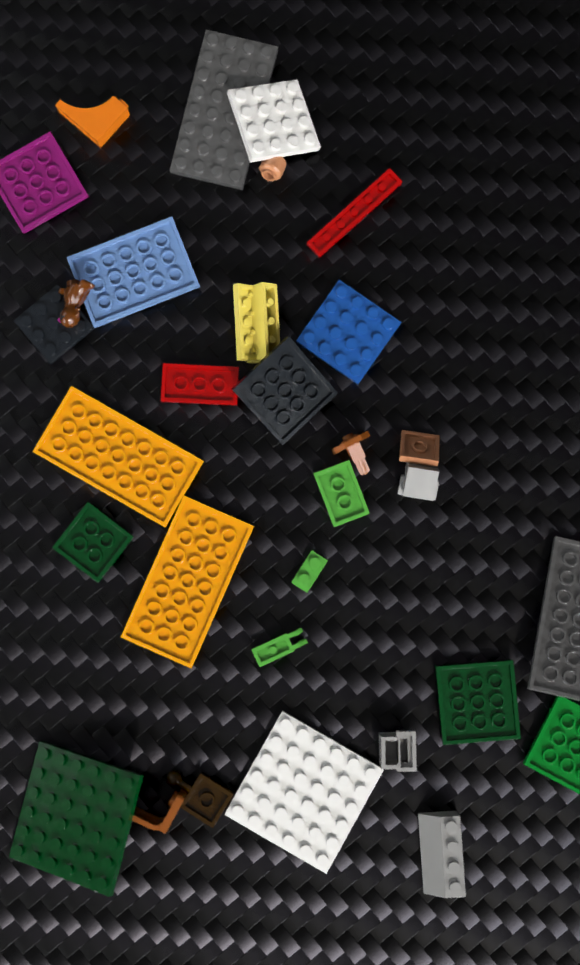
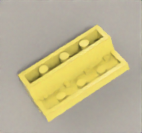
M260 282L255 285L236 283L233 285L237 360L247 361V363H259L280 343L277 284Z

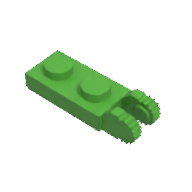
M302 628L288 634L285 633L251 649L259 667L294 652V649L307 644V639H302L292 645L289 639L300 635L303 632Z

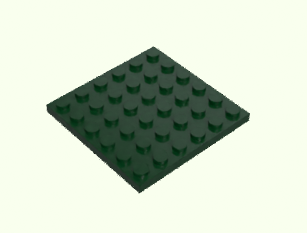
M39 741L9 857L108 897L112 896L144 775L45 741Z

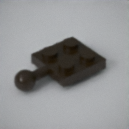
M171 771L166 777L168 785L172 787L179 786L188 792L180 808L211 828L215 826L234 795V792L202 772L193 786L184 781L178 771Z

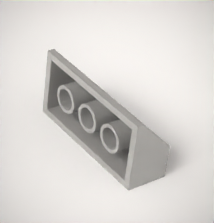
M457 811L418 813L423 893L443 898L466 897L459 813Z

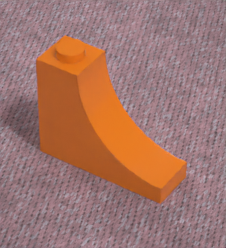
M114 96L107 102L92 108L73 107L62 100L55 104L62 116L100 148L130 116L127 103L122 99L118 100Z

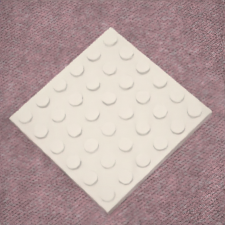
M282 710L224 815L327 874L384 769H381L377 764Z

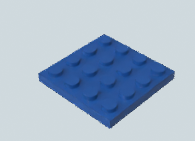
M339 280L298 337L296 343L358 385L395 333L401 321Z

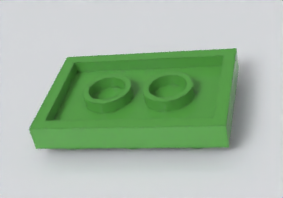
M350 460L313 473L333 527L370 514Z

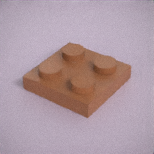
M402 430L399 461L438 467L440 435Z

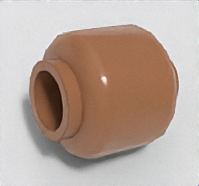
M282 156L262 160L259 166L262 177L268 181L280 179L287 165L286 160Z

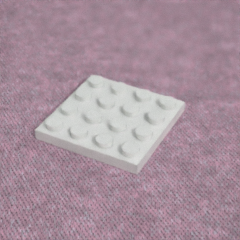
M298 80L228 90L227 95L250 162L319 151L321 148Z

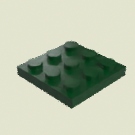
M87 502L52 548L99 583L134 536L90 502Z

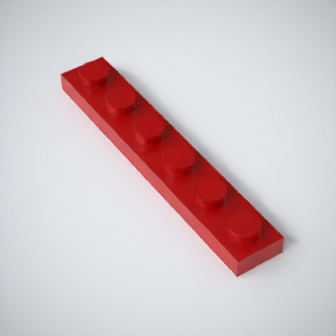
M389 168L307 242V246L320 258L395 191L403 181Z

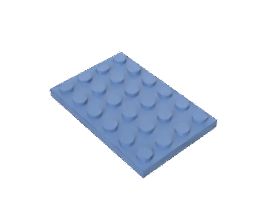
M173 217L166 218L66 257L75 279L80 281L84 279L95 285L84 301L94 328L200 287Z

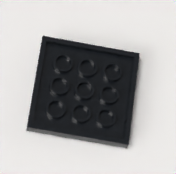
M289 336L282 340L232 388L233 392L282 445L338 393Z

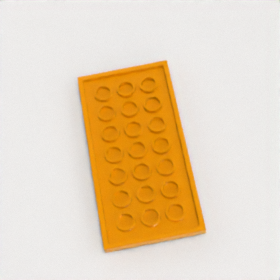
M73 386L68 390L33 450L35 454L165 528L204 463L198 457Z
M183 496L121 638L192 668L254 526Z

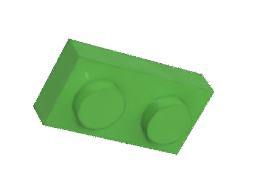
M311 551L291 583L308 593L328 560Z

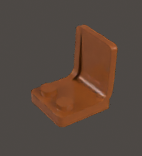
M182 788L179 792L175 790L168 803L171 808L164 817H158L136 806L132 821L166 834L188 792Z

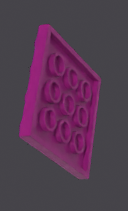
M51 132L46 133L0 160V195L23 234L89 197Z

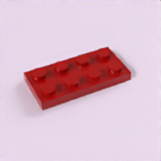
M163 363L161 402L237 406L238 396L233 392L232 388L239 382V367Z

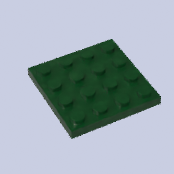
M513 660L435 666L442 745L521 739Z

